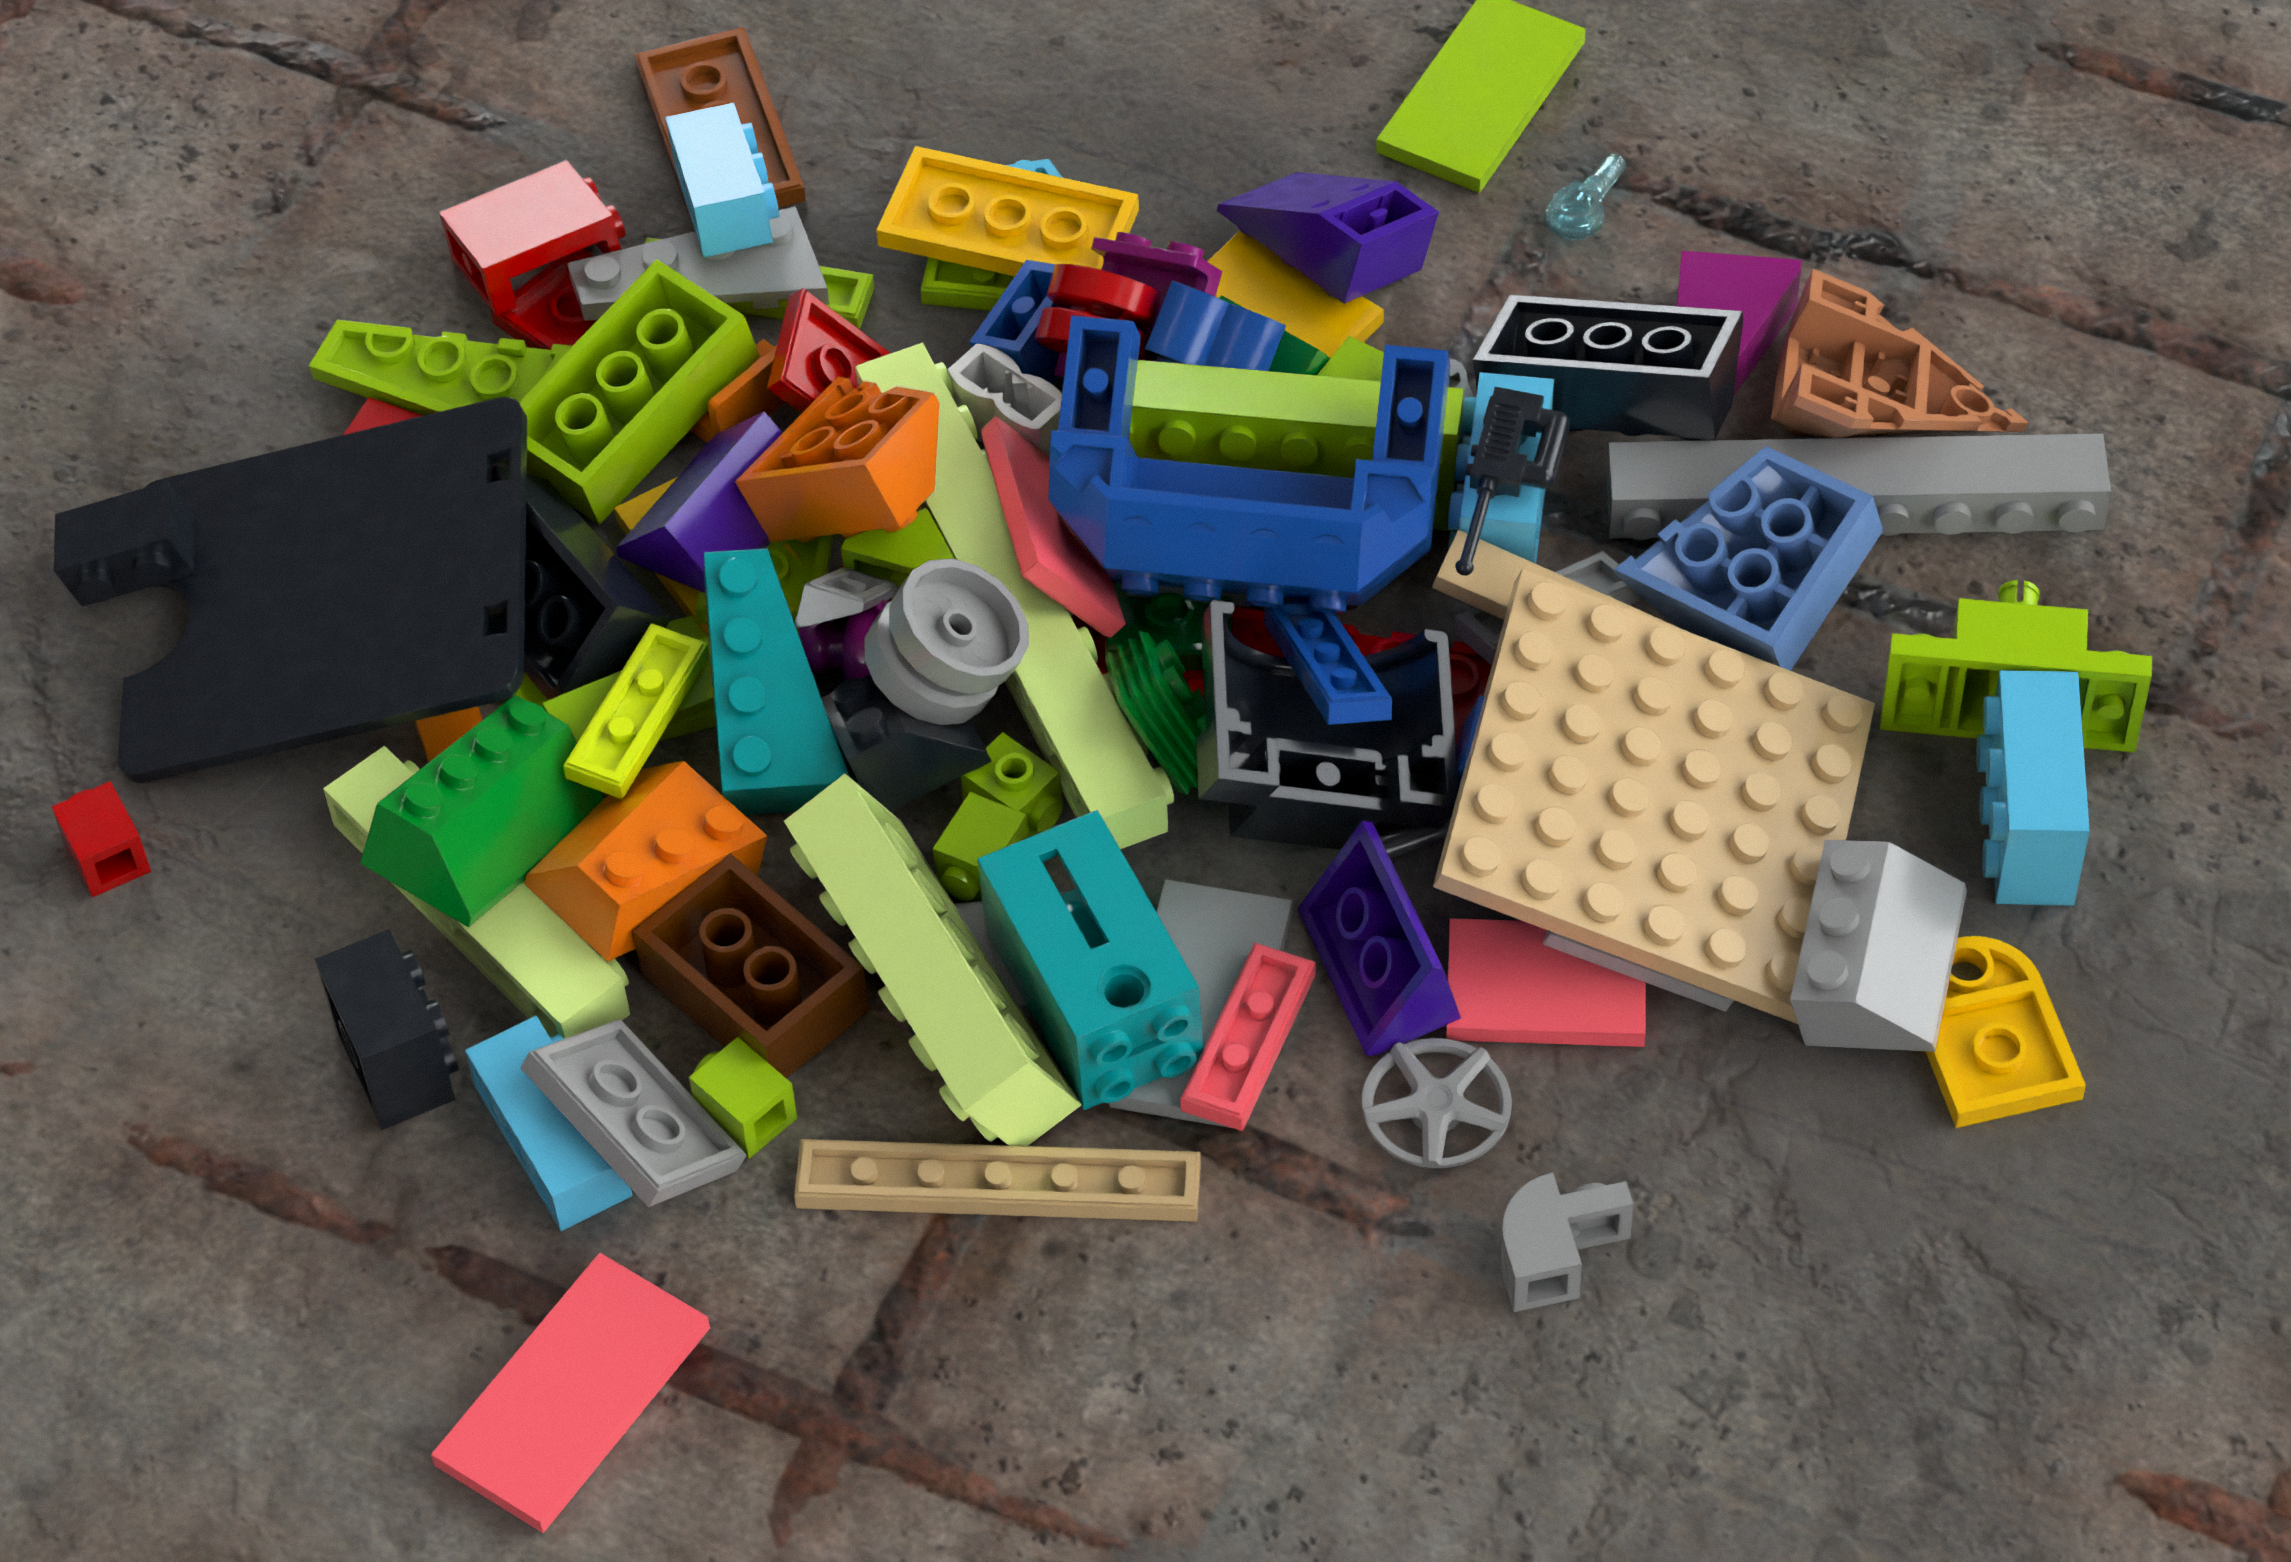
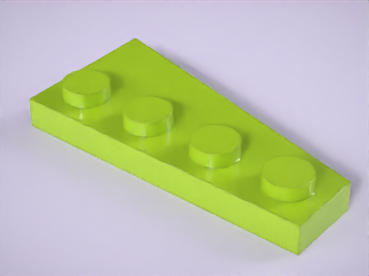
M337 320L308 366L315 380L424 416L499 397H511L519 402L572 346L553 344L552 349L547 350L526 347L524 340L500 338L498 344L468 341L466 334L442 331L441 336L431 337L413 335L411 328Z

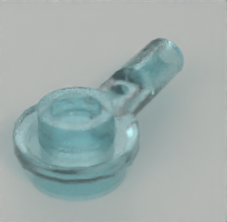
M1609 153L1584 183L1572 182L1569 186L1558 190L1549 202L1545 213L1546 224L1551 231L1561 237L1572 240L1584 239L1597 233L1604 223V209L1601 205V200L1626 169L1624 159L1618 154Z

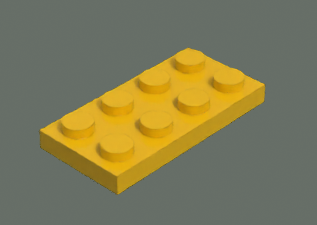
M915 146L877 227V242L880 247L1015 276L1026 260L1050 264H1074L1101 270L1104 261L1103 257L1091 250L1094 237L1115 240L1117 232L1130 233L1139 211L1138 194Z

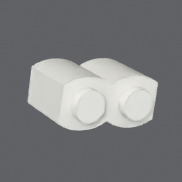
M975 344L948 368V372L954 387V396L952 398L957 407L962 405L968 407L977 430L978 437L976 440L983 442L981 429L997 416L1050 456L1051 430L1058 431L1062 393L1054 385L1040 377L1021 373L1014 360L1004 352L991 346Z

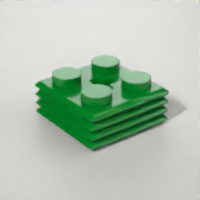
M1139 631L1138 640L1128 638L1127 647L1118 645L1116 653L1107 651L1106 665L1119 706L1178 792L1188 795L1190 786L1198 788L1196 739L1206 729L1204 694L1199 688L1192 692L1182 675L1186 672L1185 668L1166 639L1156 645L1148 633Z

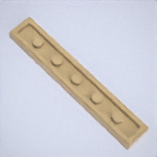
M800 1139L794 1199L797 1209L1198 1222L1201 1155L1200 1152Z

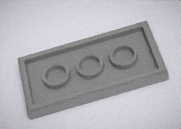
M1165 879L1157 914L1199 986L1204 1049L1254 942L1283 951L1292 915V900ZM1197 1063L1179 1076L1159 1078L1135 1088L1124 1099L1109 1103L1110 1108L1228 1127L1181 1111L1180 1098Z

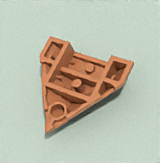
M1812 269L1779 354L1771 420L1781 423L1794 434L1801 436L1810 435L1818 439L1943 432H2024L2029 424L2028 421L2012 408L2006 411L1995 408L1992 401L1981 392L1984 386L1914 328L1901 331L1880 315L1884 304L1871 293Z

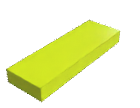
M651 623L563 765L565 778L623 800L708 660V643Z

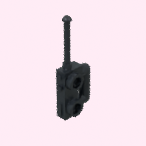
M1495 387L1493 395L1490 396L1479 444H1473L1471 449V456L1475 458L1473 464L1467 463L1465 475L1470 476V488L1477 489L1478 499L1461 558L1455 565L1456 571L1460 575H1470L1474 570L1473 559L1490 500L1495 495L1505 494L1519 497L1522 485L1545 489L1550 487L1555 481L1570 421L1563 412L1543 408V395ZM1541 433L1534 461L1527 460V455L1518 453L1520 445L1527 440L1528 436L1536 438V434Z

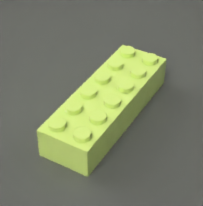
M844 774L784 820V823L797 842L790 848L793 857L810 878L815 879L819 877L826 889L819 895L822 904L839 925L844 926L848 924L855 935V938L848 943L851 951L869 973L873 974L877 971L885 986L878 991L879 996L889 1011L900 1022L907 1020L912 1027L915 1035L908 1040L911 1048L930 1071L933 1072L938 1069L946 1082L939 1089V1092L948 1107L961 1121H965L970 1117L976 1128L990 1142L998 1137L1009 1146H1029L1082 1105L900 819L849 776Z

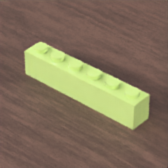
M383 746L323 788L333 825L362 854L377 803L419 771L418 766L410 760L402 763L389 749ZM525 881L469 928L392 883L528 1019L537 1016L549 1037L560 1034L563 1039L618 1019L624 1020L630 1015L625 987L629 985V980L621 965L615 959L607 962L602 956L600 957L584 939L525 885Z

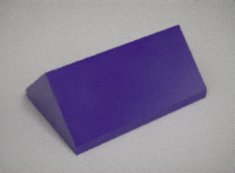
M766 412L757 414L715 434L616 547L617 556L705 593L704 552L766 549L771 543L768 535L762 529L735 483L782 434V431Z
M1361 821L1297 909L1365 1055L1377 1056L1391 1050L1394 1044L1398 1042L1407 1043L1461 1019L1444 969L1373 823Z

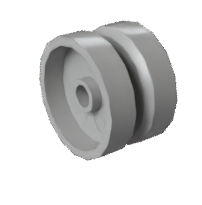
M956 559L929 560L912 570L897 590L893 600L886 604L873 621L865 636V662L877 687L892 704L909 715L938 725L964 723L983 710L995 695L999 685L1005 682L1020 664L1029 646L1028 622L1014 595L999 579L979 566Z

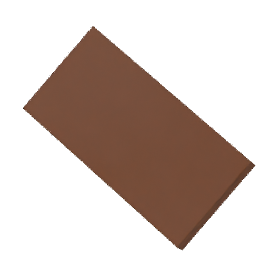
M744 27L634 54L637 72L689 218L690 214L674 167L665 117L730 103L735 104L741 124L752 123L758 153L761 152L763 155L768 182L773 184L778 208L806 201L803 182Z

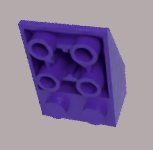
M1295 172L1219 203L1217 207V212L1238 226L1242 233L1256 239L1278 255L1285 264L1296 268L1321 286L1329 296L1340 300L1344 304L1422 270L1439 211L1396 181Z

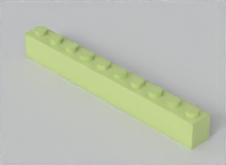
M922 342L855 366L857 387L864 381L876 383L881 393L896 386L933 392L940 403L935 490L918 507L917 511L924 508L928 509L956 560L977 565L993 575L1018 600L1028 622L1029 646L1020 664L1005 683L1047 763L1060 771L1061 790L1076 818L1098 810L1120 849L1168 832L1167 805L1174 803V794L1170 781L1162 767L1152 768L1146 757L1148 755V746L1130 721L1127 722L1123 715L1110 674L1102 675L1095 663L1098 661L1097 650L1088 629L1085 626L1077 629L1071 618L1073 613L1022 577L986 450H980L976 442L978 437L977 430L966 405L957 407L952 398L954 396V387L944 363L934 364Z

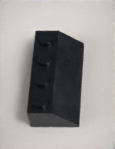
M1509 295L1473 359L1476 387L1478 389L1480 372L1554 379L1552 410L1563 412L1568 416L1570 421L1568 431H1583L1587 429L1621 432L1627 436L1650 434L1675 436L1687 441L1715 440L1732 407L1743 328V311Z
M498 465L493 467L492 482L509 480L508 468ZM527 474L524 672L547 700H550L623 670L650 624L653 623L666 628L671 618L547 479ZM506 611L489 616V631L492 634L506 633Z

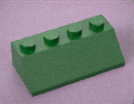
M515 694L377 803L360 864L469 928L525 881L526 875L603 800L600 791L565 778L563 765L577 744L569 725L545 712L541 706L526 701Z

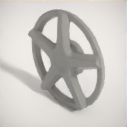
M1429 1038L1406 1044L1401 1042L1394 1044L1391 1051L1374 1065L1365 1081L1362 1092L1363 1118L1374 1140L1394 1157L1406 1163L1424 1168L1442 1169L1456 1167L1469 1163L1487 1153L1503 1136L1508 1126L1512 1109V1098L1508 1082L1501 1069L1490 1058L1487 1050L1482 1047L1477 1049L1463 1042L1443 1038ZM1437 1052L1449 1053L1465 1059L1444 1077L1437 1078L1427 1070L1415 1055ZM1397 1064L1411 1087V1093L1408 1096L1373 1106L1374 1095L1379 1082ZM1481 1070L1490 1077L1497 1090L1500 1102L1499 1114L1468 1101L1464 1097L1465 1089ZM1411 1118L1414 1124L1422 1130L1423 1157L1409 1153L1391 1142L1380 1129L1379 1123ZM1459 1122L1480 1126L1491 1131L1490 1135L1472 1150L1457 1156L1443 1158L1446 1134L1454 1129Z

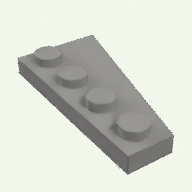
M796 206L779 210V218L769 219L773 243L703 258L694 231L567 263L570 281L584 321L598 320L656 259L724 303L753 301L754 309L779 308L778 299H788L791 294L802 288L824 304H829L827 285Z

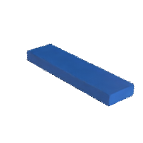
M1306 600L1284 601L1281 608L1264 607L1265 627L1328 725L1391 720V696L1332 611L1315 612L1309 610V601Z

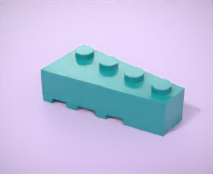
M768 548L704 552V586L720 793L744 815L796 812L842 775L846 774L849 776Z

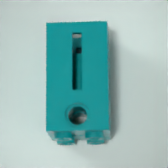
M1098 810L977 858L987 934L1072 1090L1082 1104L1083 1110L1103 1102L1114 1103L1127 1097L1135 1088L1162 1077L1172 1078L1179 1076L1198 1062L1203 1052L1199 986ZM1058 856L1076 888L1061 895L1042 863Z

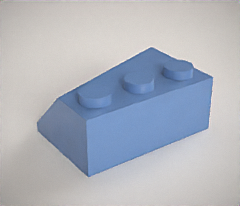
M1765 446L1708 493L1709 500L1681 523L1675 519L1658 533L1660 539L1637 559L1630 556L1617 566L1614 571L1622 581L1675 626L1791 671L1882 534L1883 528L1872 495Z

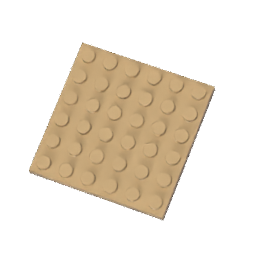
M1522 568L1511 592L1484 693V701L1469 756L1465 764L1433 887L1798 1024L1790 998L1825 840H1846L1875 703Z

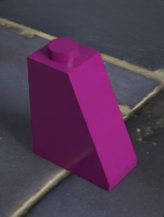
M1682 250L1677 306L1743 311V328L1734 397L1797 308L1802 260Z

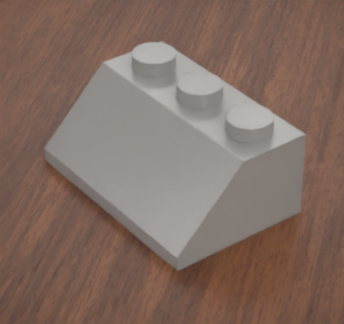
M1825 840L1790 998L1805 1046L1935 1052L1967 893L1964 882L1890 842Z

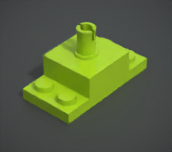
M2012 580L2000 586L1998 590L1999 602L1959 598L1952 639L1934 637L1929 634L1906 635L1892 633L1881 705L1880 730L1977 738L1978 734H1984L1985 696L1996 695L2000 670L2078 672L2083 747L2134 753L2136 751L2152 677V656L2128 654L2123 651L2100 652L2087 650L2088 609L2038 605L2039 589L2029 581H2024L2023 600L2018 602V580Z

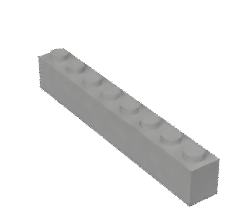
M2103 434L1609 442L1606 489L1610 539L1632 538L1647 540L1659 538V532L1675 519L1681 523L1709 500L1708 493L1765 446L1872 495L1883 528L1881 535L1885 536L1901 533H1943L1954 535L1962 532H2005L2016 534L2024 531H2067L2077 533L2086 530H2104L2111 495Z

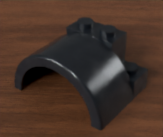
M1213 600L1209 604L1201 621L1206 729L1196 739L1199 799L1228 802L1230 837L1341 850L1361 821L1372 822L1374 826L1379 821L1439 828L1452 816L1459 786L1449 643L1445 632L1424 629L1403 644L1364 656L1392 698L1391 720L1328 725L1286 658L1254 650L1238 641L1230 633L1227 622L1234 611V603Z

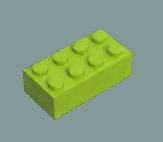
M656 259L519 401L527 415V474L549 480L572 507L600 525L614 511V507L618 506L708 411L709 400L748 369L760 356L745 316Z

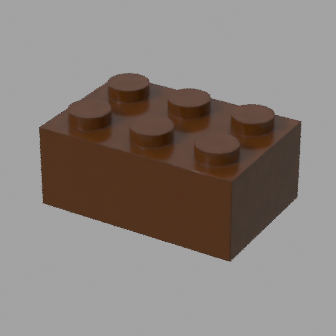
M731 853L633 931L641 975L724 1048L735 1038L739 1037L786 1079L869 1011L864 967Z

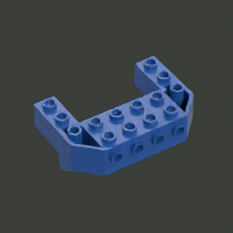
M1071 315L1058 431L1051 430L1048 499L1058 515L1113 582H1121V591L1137 595H1158L1159 586L1184 588L1183 597L1209 602L1213 600L1220 601L1221 592L1245 594V603L1269 608L1283 607L1284 598L1309 601V610L1315 612L1332 611L1334 614L1346 613L1347 605L1362 606L1431 550L1451 366L1448 350L1385 345L1372 461L1356 459L1354 478L1138 458L1129 442L1141 337L1134 321Z

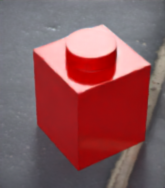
M111 781L90 790L80 791L69 799L51 806L63 842L92 898L152 872L140 835Z

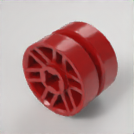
M1056 264L1046 296L1053 303L1061 307H1049L1042 310L1034 340L1038 344L1057 353H1067L1071 315L1134 321L1136 327L1142 328L1152 326L1161 294L1146 284L1115 273L1081 265ZM1138 330L1141 336L1138 360H1144L1145 348L1149 338Z

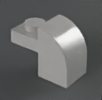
M1552 1172L1531 1180L1516 1192L1504 1214L1501 1245V1271L1513 1312L1579 1299L1582 1262L1578 1250L1631 1238L1634 1204L1626 1181L1610 1185L1590 1183L1578 1187L1572 1193L1560 1195L1554 1173Z

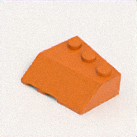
M837 377L735 481L762 529L768 535L769 541L798 539L799 542L804 543L814 540L819 536L841 534L842 537L847 538L869 530L884 529L886 532H895L912 523L918 515V507L935 490L940 404L933 392L897 386L881 393L876 383L864 381L855 389L849 378Z
M685 761L644 768L638 773L623 800L611 795L603 799L526 875L525 885L608 962L636 949L633 931L730 853L758 877L767 835Z

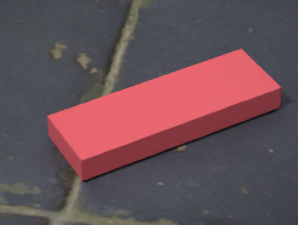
M1254 942L1180 1098L1182 1112L1240 1131L1244 1130L1316 976V962Z

